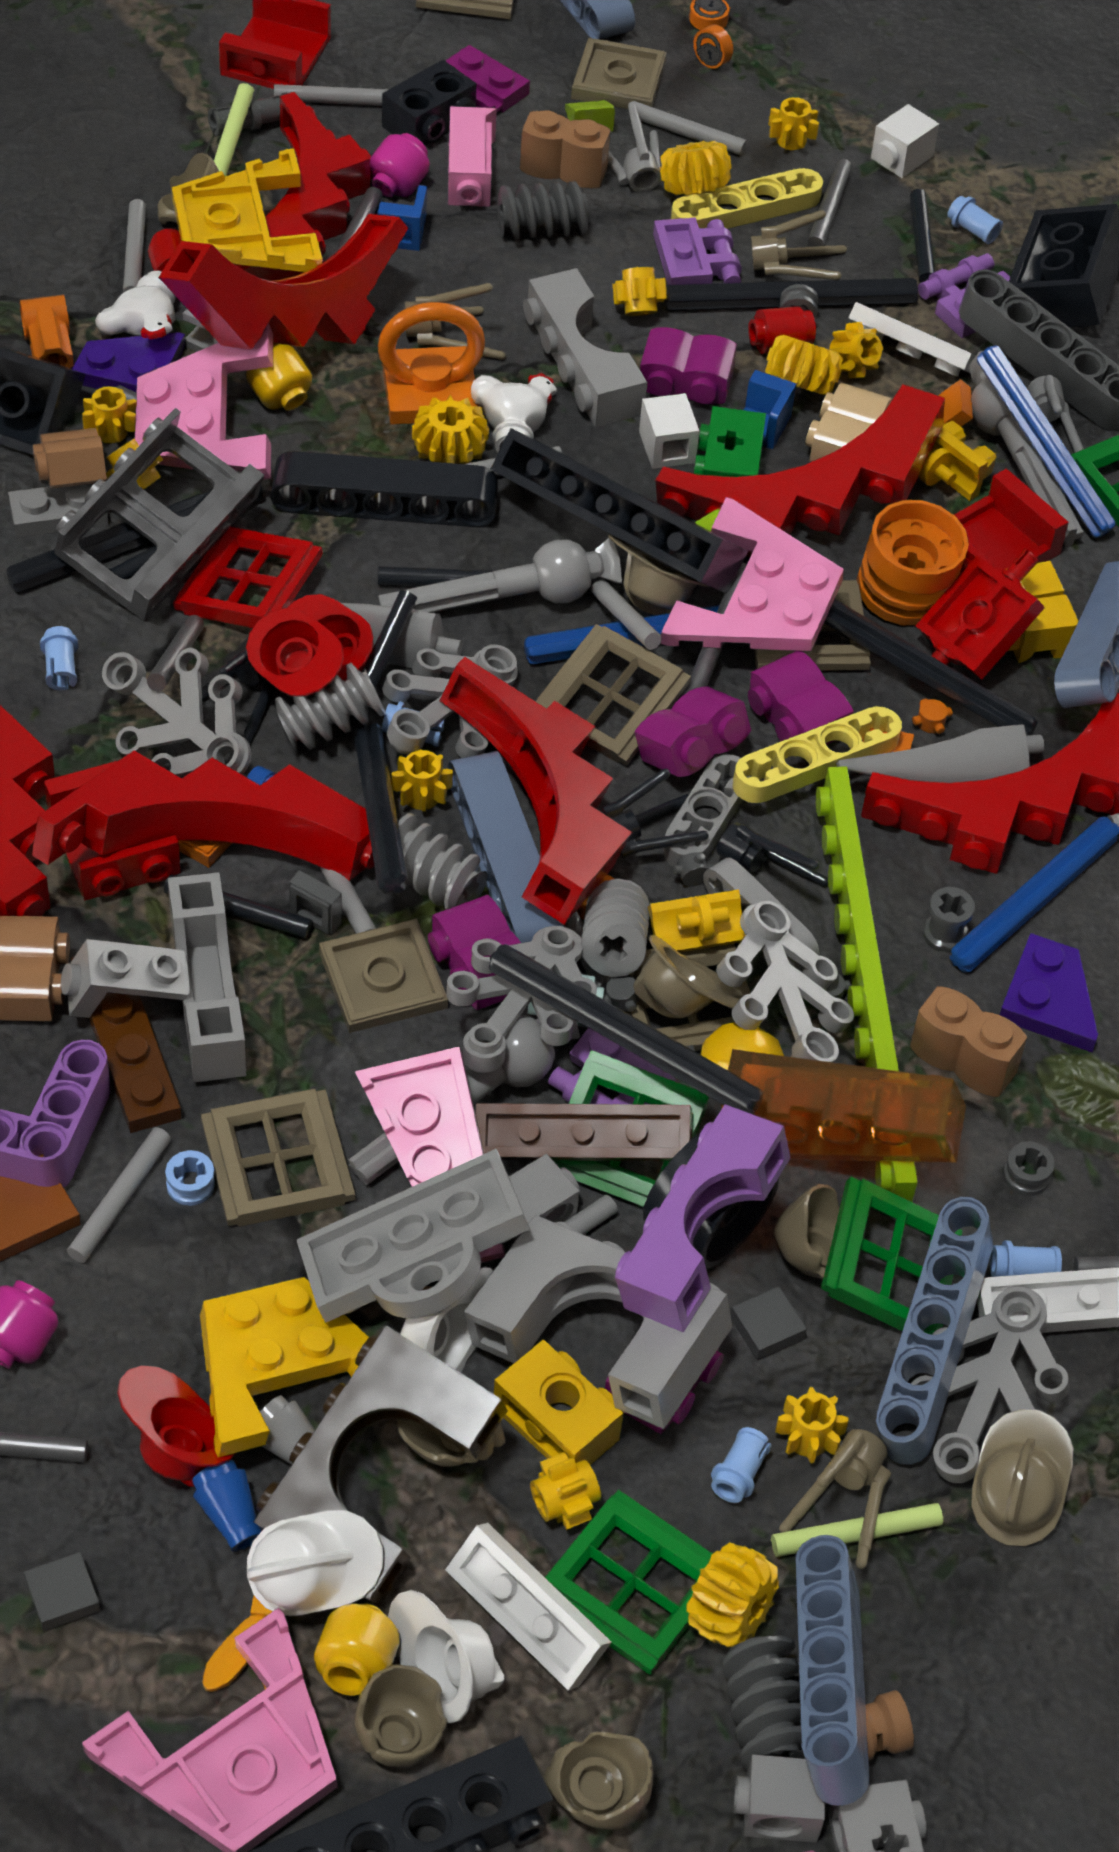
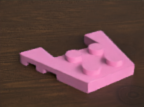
M269 323L264 329L261 339L252 350L226 347L216 343L137 377L135 440L139 445L142 444L145 431L156 418L159 417L164 420L177 408L181 411L177 427L235 471L242 472L251 464L264 474L263 479H271V443L266 434L226 440L227 374L273 367V332ZM171 452L160 454L163 460L158 465L193 469Z
M726 497L714 521L711 532L753 553L724 614L676 600L661 632V644L679 646V641H703V647L721 648L723 642L750 643V649L811 651L841 586L844 569L737 501Z
M277 1608L235 1637L236 1648L265 1685L266 1689L175 1753L163 1759L129 1711L82 1742L84 1752L90 1760L223 1852L250 1851L337 1788V1779L307 1691L285 1615L280 1608Z

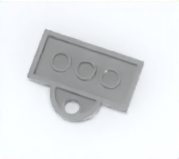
M494 1149L305 1235L296 1241L317 1308L325 1322L354 1312L375 1300L389 1314L402 1318H418L437 1313L451 1306L468 1292L476 1281L481 1268L480 1252L497 1244L505 1243L513 1237L530 1230V1227L497 1149ZM439 1281L434 1287L422 1290L426 1285Z

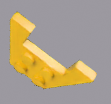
M294 148L280 151L279 159L264 164L260 158L245 163L246 170L225 176L220 171L172 187V201L181 241L212 244L229 261L238 265L306 272L322 264V256L316 233L270 237L259 191L301 187L300 170Z
M305 1277L203 1301L200 1321L206 1372H209L211 1395L209 1403L211 1416L214 1417L215 1423L214 1448L217 1456L222 1457L266 1445L270 1430L252 1396L348 1372L352 1377L359 1367L355 1364V1360L361 1347L369 1337L345 1314L325 1322L317 1308L310 1282Z

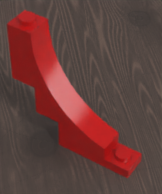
M134 750L38 815L32 856L49 865L66 852H73L81 843L100 855H106L124 848L176 835L178 840L226 841L279 851L306 860L327 870L335 871L344 876L348 881L365 868L371 869L374 867L366 808L290 764L261 785L213 757L185 777L180 778Z

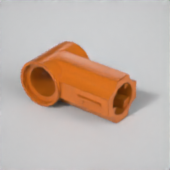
M57 295L20 300L25 340H30L32 356L68 368L73 367V353L69 339L70 326L65 296Z

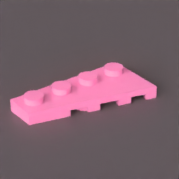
M460 1047L355 1071L412 1187L484 1154ZM503 1243L480 1252L481 1263L504 1258L506 1254Z

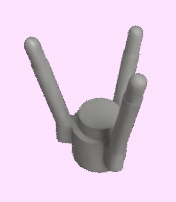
M629 102L628 110L637 147L631 149L626 154L624 167L620 165L609 151L608 165L616 173L620 185L630 184L634 191L646 192L655 188L662 181L658 133L655 130L650 132V151H648L636 104Z
M1053 375L1034 379L1029 384L1028 391L1048 421L1052 422L1061 418L1074 452L1083 450V445L1070 416L1069 405L1064 400L1061 382Z

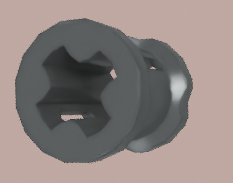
M944 887L934 892L930 899L929 911L932 916L925 922L923 938L932 949L952 953V948L967 935L968 927L966 924L974 915L975 902L971 895L963 889Z

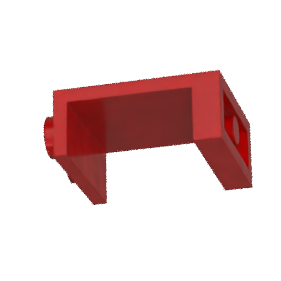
M252 0L253 17L241 36L225 32L219 41L220 75L274 89V84L302 86L331 38V4L316 0Z
M117 761L45 780L47 809ZM176 835L124 848L106 855H100L82 843L73 852L65 853L84 901L100 896H111L121 890L149 882H160L168 878L169 875L181 874L179 842Z

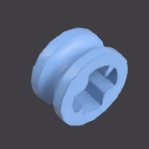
M188 1150L174 1155L167 1163L165 1170L166 1187L169 1196L181 1205L193 1206L209 1199L214 1192L215 1179L213 1163L207 1155L199 1151ZM186 1172H197L194 1184H184Z

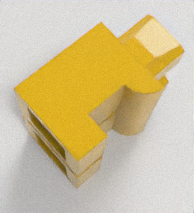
M1040 562L1035 565L1021 583L1026 591L1043 604L1045 609L1008 649V651L1013 650L1018 663L1028 660L1034 652L1046 650L1051 651L1054 659L1062 658L1078 624V618L1067 595L1064 594L1065 590L1052 562Z

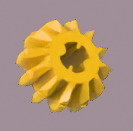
M717 141L690 142L684 145H677L675 148H668L660 156L661 180L664 181L665 190L675 195L702 194L706 191H715L716 188L724 187L731 179L730 169H732L727 146Z
M781 335L775 338L773 346L769 349L765 372L797 383L796 387L826 395L827 392L832 393L835 383H838L842 371L840 367L843 358L838 352Z
M449 395L446 401H440L432 397L429 406H419L415 423L412 425V439L414 440L419 458L429 459L431 462L467 464L471 463L473 459H482L486 441L489 439V426H487V419L484 418L482 407L471 406L469 398L454 401L451 395Z
M731 1542L723 1546L720 1551L714 1552L707 1566L700 1569V1577L691 1587L693 1595L687 1603L689 1625L698 1630L699 1635L727 1647H733L753 1638L759 1625L765 1622L768 1610L774 1605L773 1596L779 1588L777 1566L769 1562L766 1556L752 1548L749 1549L746 1546L736 1545Z

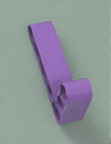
M78 1040L71 1042L63 1048L30 1116L0 1109V1176L45 1187L61 1183L64 1188L71 1181L110 1095L107 1054L99 1043L92 1040Z

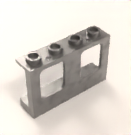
M177 408L164 420L159 417L156 418L145 431L142 444L135 451L128 448L117 460L114 466L115 472L106 482L103 479L97 480L85 496L84 501L86 503L77 512L73 510L68 511L55 529L58 537L54 554L143 621L151 615L258 497L264 474L251 464L239 474L178 428L181 411ZM163 452L173 453L213 484V490L186 517L176 515L137 484L136 480ZM106 513H114L156 545V552L130 579H122L81 549L78 544L79 540Z

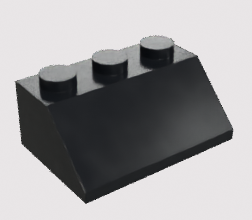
M1107 204L1035 210L1009 282L1068 327L1084 328L1091 325H1100L1119 271L1118 205Z
M0 345V444L33 455V445L41 444L40 434L63 432L74 416L86 373Z

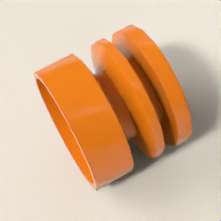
M902 500L887 505L876 515L856 579L859 584L861 599L870 611L883 620L899 625H916L958 578L969 542L966 529L957 517L943 507L923 500Z

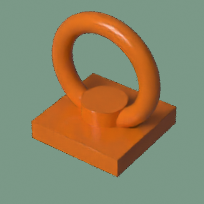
M428 302L402 310L385 325L378 341V354L383 368L390 425L414 424L419 406H429L432 397L440 401H446L449 395L452 396L454 401L469 398L471 406H479L471 397V385L475 380L474 368L481 360L484 352L485 336L480 323L471 313L453 304ZM426 321L452 323L458 326L467 337V346L396 349L397 340L405 330Z

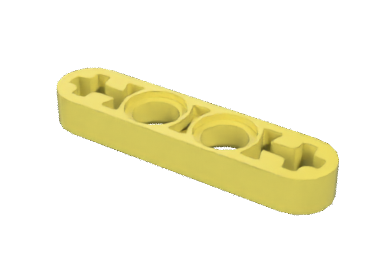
M800 168L727 185L722 188H716L715 191L682 196L673 202L671 219L696 217L699 229L707 228L711 220L720 219L724 227L729 229L810 209L817 206L820 202L823 179L817 172L811 169ZM767 195L774 197L775 200H761L756 196ZM721 204L734 205V206L737 207V209H734V210L723 209V208L719 207V205H721Z
M871 707L747 754L740 758L735 766L732 788L741 799L751 803H761L826 778L827 768L837 767L836 763L839 760L890 753L895 750L902 729V721L894 711L888 708ZM833 740L842 741L850 747V750L843 753L834 752L826 746V743ZM798 756L804 758L809 763V766L802 769L793 768L784 759Z

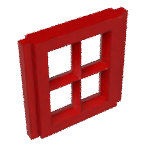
M230 527L205 554L173 601L174 609L183 611L184 615H197L204 619L253 628L268 613L287 608L292 603L322 557V547L314 546L311 541ZM239 550L258 553L247 571L227 568ZM269 556L289 559L278 577L259 574ZM219 579L238 583L227 601L208 597ZM250 585L269 589L258 607L239 603Z

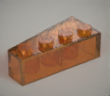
M732 1049L728 1071L762 1090V1103L753 1115L784 1126L790 1159L957 1163L966 1105L954 1079L939 1075H922Z

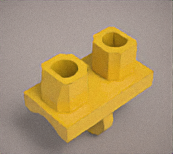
M952 420L943 424L919 474V478L928 486H932L942 480L970 501L979 496L983 479L993 472L997 457L996 453L985 445L978 446L973 450L965 445L966 435L964 429Z
M739 889L652 903L648 906L653 935L661 938L679 953L740 943L745 937V933L740 925L742 909Z

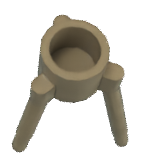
M823 210L776 226L761 227V236H751L754 271L765 270V275L785 274L839 280L842 275L838 271L783 264L788 263L787 258L844 254L847 251V247L844 245L787 248L786 238H777L780 234L825 218L826 213Z
M490 283L434 296L416 297V301L405 302V309L421 303H448L492 291L493 286ZM481 306L460 307L472 315H480L484 311ZM441 321L421 322L406 330V337H417L418 346H467L466 342L433 335V332H441ZM484 347L482 357L503 360L506 354L503 351Z
M854 1429L848 1432L831 1462L779 1526L780 1532L791 1531L834 1479L843 1487L851 1490H859L863 1486L869 1485L871 1487L855 1566L858 1569H864L871 1550L883 1488L891 1476V1472L882 1466L888 1454L882 1440L873 1433L862 1429Z

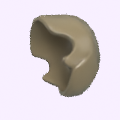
M394 1664L374 1673L361 1692L355 1708L354 1726L363 1750L368 1752L372 1759L386 1766L411 1767L431 1757L443 1736V1731L447 1724V1718L444 1716L441 1703L442 1689L439 1683L415 1666Z

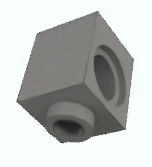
M547 1154L509 1176L528 1224L534 1215L555 1223L565 1222L577 1214L580 1194L579 1185L569 1170L563 1167L559 1168ZM520 1234L513 1237L514 1241L518 1239Z
M752 1754L747 1776L736 1777L734 1792V1813L745 1814L744 1837L817 1843L824 1822L825 1802L817 1796L806 1759Z

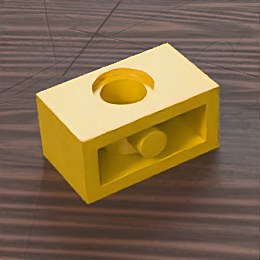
M544 1339L494 1380L493 1394L502 1399L508 1410L504 1419L547 1459L565 1452L568 1459L574 1458L576 1463L586 1460L591 1465L620 1439L623 1412L615 1408L612 1394L602 1387L597 1389L581 1374L578 1364L569 1354L564 1351L557 1352ZM553 1403H565L570 1405L572 1409L560 1411L552 1408L550 1405Z

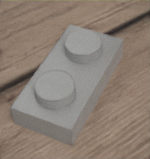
M93 484L50 489L48 486L8 492L16 538L55 533L56 526L68 511L73 510L77 512L86 503L84 501L85 496ZM108 513L104 514L93 527L107 526Z

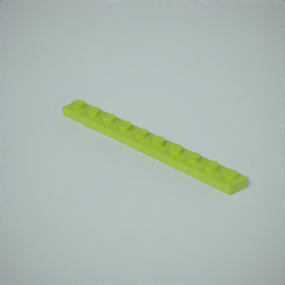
M847 766L828 767L824 787H817L816 812L818 816H825L826 825L822 828V849L824 855H831L832 864L829 865L828 886L830 894H837L839 904L835 906L834 912L835 930L837 934H844L845 945H842L841 968L843 975H851L852 986L848 988L847 1001L854 1011V1017L858 1018L859 1028L855 1029L854 1048L856 1058L864 1059L866 1071H863L861 1076L862 1098L864 1102H871L873 1115H870L868 1120L869 1142L871 1146H878L880 1159H877L875 1166L876 1185L913 1202L918 1181Z

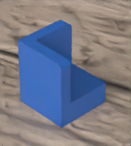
M418 186L414 206L380 202L378 215L400 217L408 227L398 245V249L420 250L427 215V186Z
M755 370L748 382L744 410L766 413L762 446L773 450L792 416L797 383Z

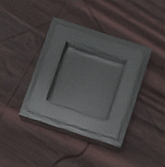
M299 870L289 881L290 913L312 919L313 927L326 934L333 935L342 924V893Z
M780 1286L731 1308V1319L757 1360L805 1339L807 1328Z
M81 1552L24 1571L25 1582L43 1631L100 1612L99 1601Z

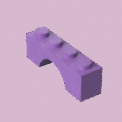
M725 1104L715 1121L708 1122L704 1126L698 1139L697 1149L687 1165L682 1164L676 1170L671 1182L670 1192L660 1208L655 1207L651 1210L645 1221L641 1238L632 1252L627 1251L624 1253L617 1265L615 1280L624 1309L684 1333L711 1289L704 1258L692 1246L695 1234L701 1224L711 1214L724 1206L741 1201H765L790 1160L783 1125Z

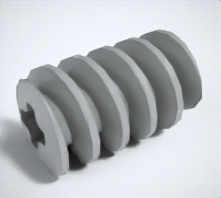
M352 663L347 664V680L343 681L336 675L329 684V689L323 688L319 692L313 693L310 698L307 696H293L294 705L291 707L280 696L275 698L277 714L297 755L298 740L309 750L316 747L315 732H318L327 742L332 740V724L334 723L344 733L351 731V715L363 725L368 723V707H371L380 716L386 714L366 669L361 673Z
M407 813L398 821L408 877L404 881L405 885H413L418 894L429 895L432 903L438 906L445 905L446 910L479 898L487 884L488 878L486 871L477 872L480 865V857L476 854H470L462 861L465 849L461 844H454L446 851L449 842L447 835L441 833L431 840L433 828L430 824L424 823L415 830L418 820L416 815Z
M613 879L605 881L594 888L587 900L581 940L582 953L589 966L601 975L610 977L627 976L636 971L645 958L649 925L648 906L650 904L648 896L641 886L630 880Z

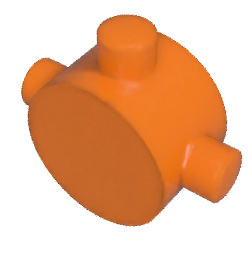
M935 699L921 700L918 715L912 717L914 726L918 725L921 730L927 733L942 734L945 731L947 717L953 714L951 707H947L943 702Z

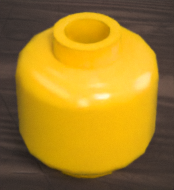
M273 342V367L246 370L247 382L261 403L268 409L274 410L284 407L285 410L290 411L302 405L307 399L306 392L312 384L311 371L298 352L288 344Z
M349 1604L340 1606L330 1613L314 1651L315 1667L325 1683L334 1691L343 1695H360L374 1673L392 1666L400 1644L398 1629L387 1615L373 1605Z

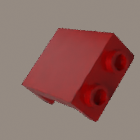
M1006 468L993 475L988 496L954 514L966 529L969 542L959 575L977 555L992 566L1003 567L1004 569L1009 568L1023 552L1024 548L1033 553L1040 562L1049 561L1061 554L1069 522Z

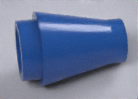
M232 1459L221 1465L203 1469L192 1479L196 1489L193 1498L227 1540L231 1551L236 1552L252 1546L253 1541L262 1531L254 1523L257 1517L246 1471L238 1469L235 1461Z

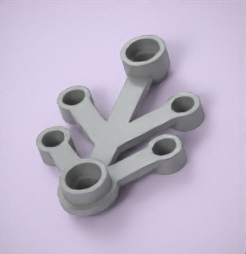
M496 644L485 646L474 657L442 654L436 650L424 648L417 652L412 664V671L415 675L398 669L390 671L382 688L384 695L389 700L398 703L399 701L405 702L410 698L411 694L439 697L420 712L411 709L397 711L393 715L387 730L390 746L401 754H410L421 749L429 731L454 712L439 701L449 679L438 678L441 671L453 673L456 665L466 657L511 686L518 674L515 655L506 647ZM459 715L461 734L455 746L457 754L461 758L484 754L488 746V740Z
M185 648L175 658V669L180 674L181 706L162 690L154 691L148 686L145 666L134 656L126 652H118L106 660L102 669V678L109 688L122 695L135 694L169 722L140 729L134 726L122 728L115 740L119 752L128 755L134 750L144 756L149 748L192 740L203 750L176 757L167 753H160L154 756L151 761L162 767L170 762V772L181 778L182 775L189 774L212 757L224 764L225 755L229 751L234 750L233 757L226 766L240 774H244L251 761V748L248 741L236 733L235 705L242 697V687L238 681L229 675L221 674L214 677L209 684L208 694L215 702L214 733L203 723L201 678L205 676L209 667L208 659L204 654L194 648ZM196 657L195 667L187 671L188 661ZM133 670L130 679L124 683V677L127 672ZM230 684L229 694L224 698H220L222 687ZM137 735V744L132 749H128V741L131 737Z
M761 900L756 904L749 905L741 914L740 925L745 933V937L736 950L728 952L716 968V973L724 984L730 987H740L752 973V964L750 962L761 948L768 964L767 970L752 992L742 996L733 1007L732 1018L738 1026L745 1030L757 1029L767 1017V1006L778 992L795 1038L791 1049L792 1064L804 1075L812 1076L824 1073L838 1057L839 1048L829 1033L812 1026L802 997L820 1010L818 1013L819 1022L826 1030L838 1034L843 1032L853 1021L854 1011L846 1001L835 998L825 991L838 976L836 965L827 957L816 954L789 933L791 921L783 907L770 900ZM786 955L805 967L803 972L792 966Z
M549 926L537 931L530 942L509 945L596 995V984L592 980L582 977L576 964L582 956L583 947H581L582 939L575 931L562 926ZM481 939L475 942L472 946V967L480 973L491 974L492 972L489 969L490 957H484L483 955L491 956L501 944L493 939ZM457 971L448 977L446 996L452 1004L457 1006H469L476 1000L507 995L487 1023L475 1025L464 1036L462 1055L464 1064L471 1070L488 1073L499 1069L503 1065L506 1049L504 1037L530 1002L540 1021V1036L545 1043L561 1046L571 1040L573 1019L498 975L478 979L471 972ZM557 1026L561 1027L562 1029H554L551 1027Z
M1014 1286L1004 1290L994 1300L991 1313L970 1321L958 1362L963 1358L966 1347L996 1337L990 1353L957 1366L948 1396L974 1385L976 1386L957 1432L942 1436L935 1444L933 1450L936 1469L940 1476L949 1482L964 1483L975 1476L980 1461L977 1444L999 1392H1001L1010 1413L1019 1409L1035 1410L1012 1364L1020 1343L1036 1370L1034 1380L1038 1395L1045 1401L1057 1402L1065 1398L1069 1392L1068 1373L1064 1367L1056 1364L1041 1334V1330L1047 1321L1045 1302L1038 1293L1029 1288ZM1018 1310L1029 1314L1026 1320L1020 1322L1012 1321L1009 1318L1013 1312ZM948 1327L940 1328L936 1330L932 1335L940 1334L944 1332ZM924 1375L917 1377L911 1384H926L932 1379V1376ZM1049 1376H1056L1062 1380L1060 1386L1054 1389L1044 1387L1042 1382ZM955 1456H964L968 1459L967 1465L961 1469L949 1467L948 1462Z

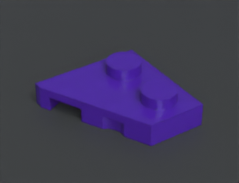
M179 332L167 333L166 336L153 340L142 338V336L87 341L72 369L86 373L82 386L100 389L102 387H117L121 385L137 393V377L180 359L186 347L185 334Z
M1030 933L1003 1002L1000 1016L1009 1019L1020 1028L1093 1052L1098 1032L1079 949Z

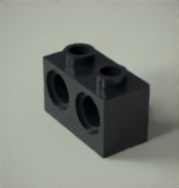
M443 59L382 93V127L391 134H411L424 145L435 141L450 131V106L476 107L477 83Z

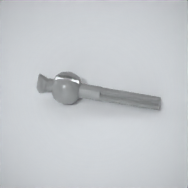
M982 351L978 352L969 365L972 381L977 385L971 394L972 420L983 432L994 436H1002L1028 487L1069 522L1063 544L1065 547L1071 546L1075 539L1083 537L1084 532L1059 485L978 365L977 357Z
M610 538L591 552H585L578 543L570 540H553L544 544L535 553L533 563L406 589V591L417 596V601L412 610L429 613L538 591L544 599L551 602L570 603L579 599L589 589L591 579L602 578L621 584L620 557L614 542ZM399 591L378 595L379 604L392 607Z
M520 1016L504 1037L506 1040L505 1060L499 1069L488 1073L476 1072L470 1068L466 1071L473 1105L502 1083L512 1087H529L541 1081L550 1071L555 1059V1049L553 1045H549L542 1040L539 1019L534 1020L528 1016ZM573 1019L571 1039H579L580 1034L577 1021ZM557 1026L551 1027L554 1029H562L561 1027ZM384 1132L348 1159L350 1162L348 1166L351 1172L358 1176L360 1182L367 1186L399 1162Z

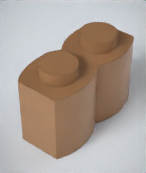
M532 111L529 113L522 129L520 170L537 178L561 179L566 183L576 181L578 186L582 188H600L608 167L611 130L589 119L570 121L553 111Z
M96 428L40 434L41 444L33 445L36 472H38L39 480H47L50 489L94 484L99 479L107 481L103 446Z
M0 916V1020L52 1021L55 1005L64 1004L65 995L61 991L62 974H58L60 964H67L69 962L70 939L69 933H60L58 917Z
M937 986L919 1009L910 1047L926 1063L942 1070L954 1071L958 1078L973 1090L985 1095L999 1097L1018 1071L1027 1036L1020 1027L1009 1019L994 1013L982 1012L979 1006L966 995L950 988Z

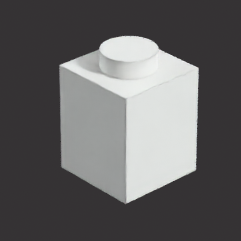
M907 104L876 125L871 159L903 178L934 156L939 123Z
M686 393L642 399L639 433L652 469L695 463L699 428Z

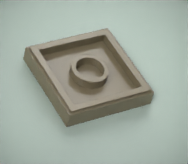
M588 38L572 85L571 99L586 102L606 100L614 107L628 109V103L633 101L653 107L666 64L667 52Z
M417 919L319 943V954L349 1033L448 1009V999Z

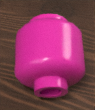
M407 133L387 136L370 158V177L372 178L373 187L378 188L382 195L386 197H392L393 194L400 197L411 195L429 172L430 162L425 145L418 138Z
M16 1280L13 1286H0V1365L8 1369L11 1368L14 1361L25 1364L36 1362L59 1323L58 1316L52 1309L55 1301L41 1290L20 1280Z

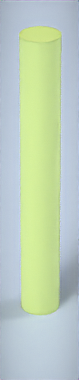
M245 83L238 85L214 158L217 168L225 176H227L254 94V88Z
M938 1503L878 1514L873 1539L942 1526L943 1514L941 1507ZM864 1517L772 1534L773 1552L776 1557L797 1554L798 1549L804 1542L819 1535L838 1537L845 1544L859 1542Z

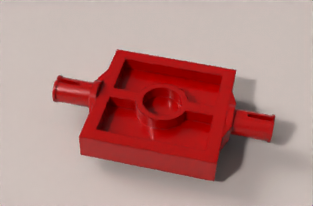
M1024 548L1023 552L1009 568L1004 569L1003 567L992 566L977 555L915 625L924 636L931 640L936 648V651L931 656L946 665L952 662L965 666L982 680L1045 609L1043 604L1026 591L1021 583L1040 560Z

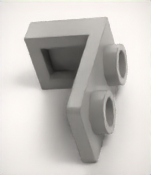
M86 939L71 963H67L64 966L61 975V991L64 995H68L69 1016L90 1018L107 992L178 1000L186 999L190 993L185 951Z

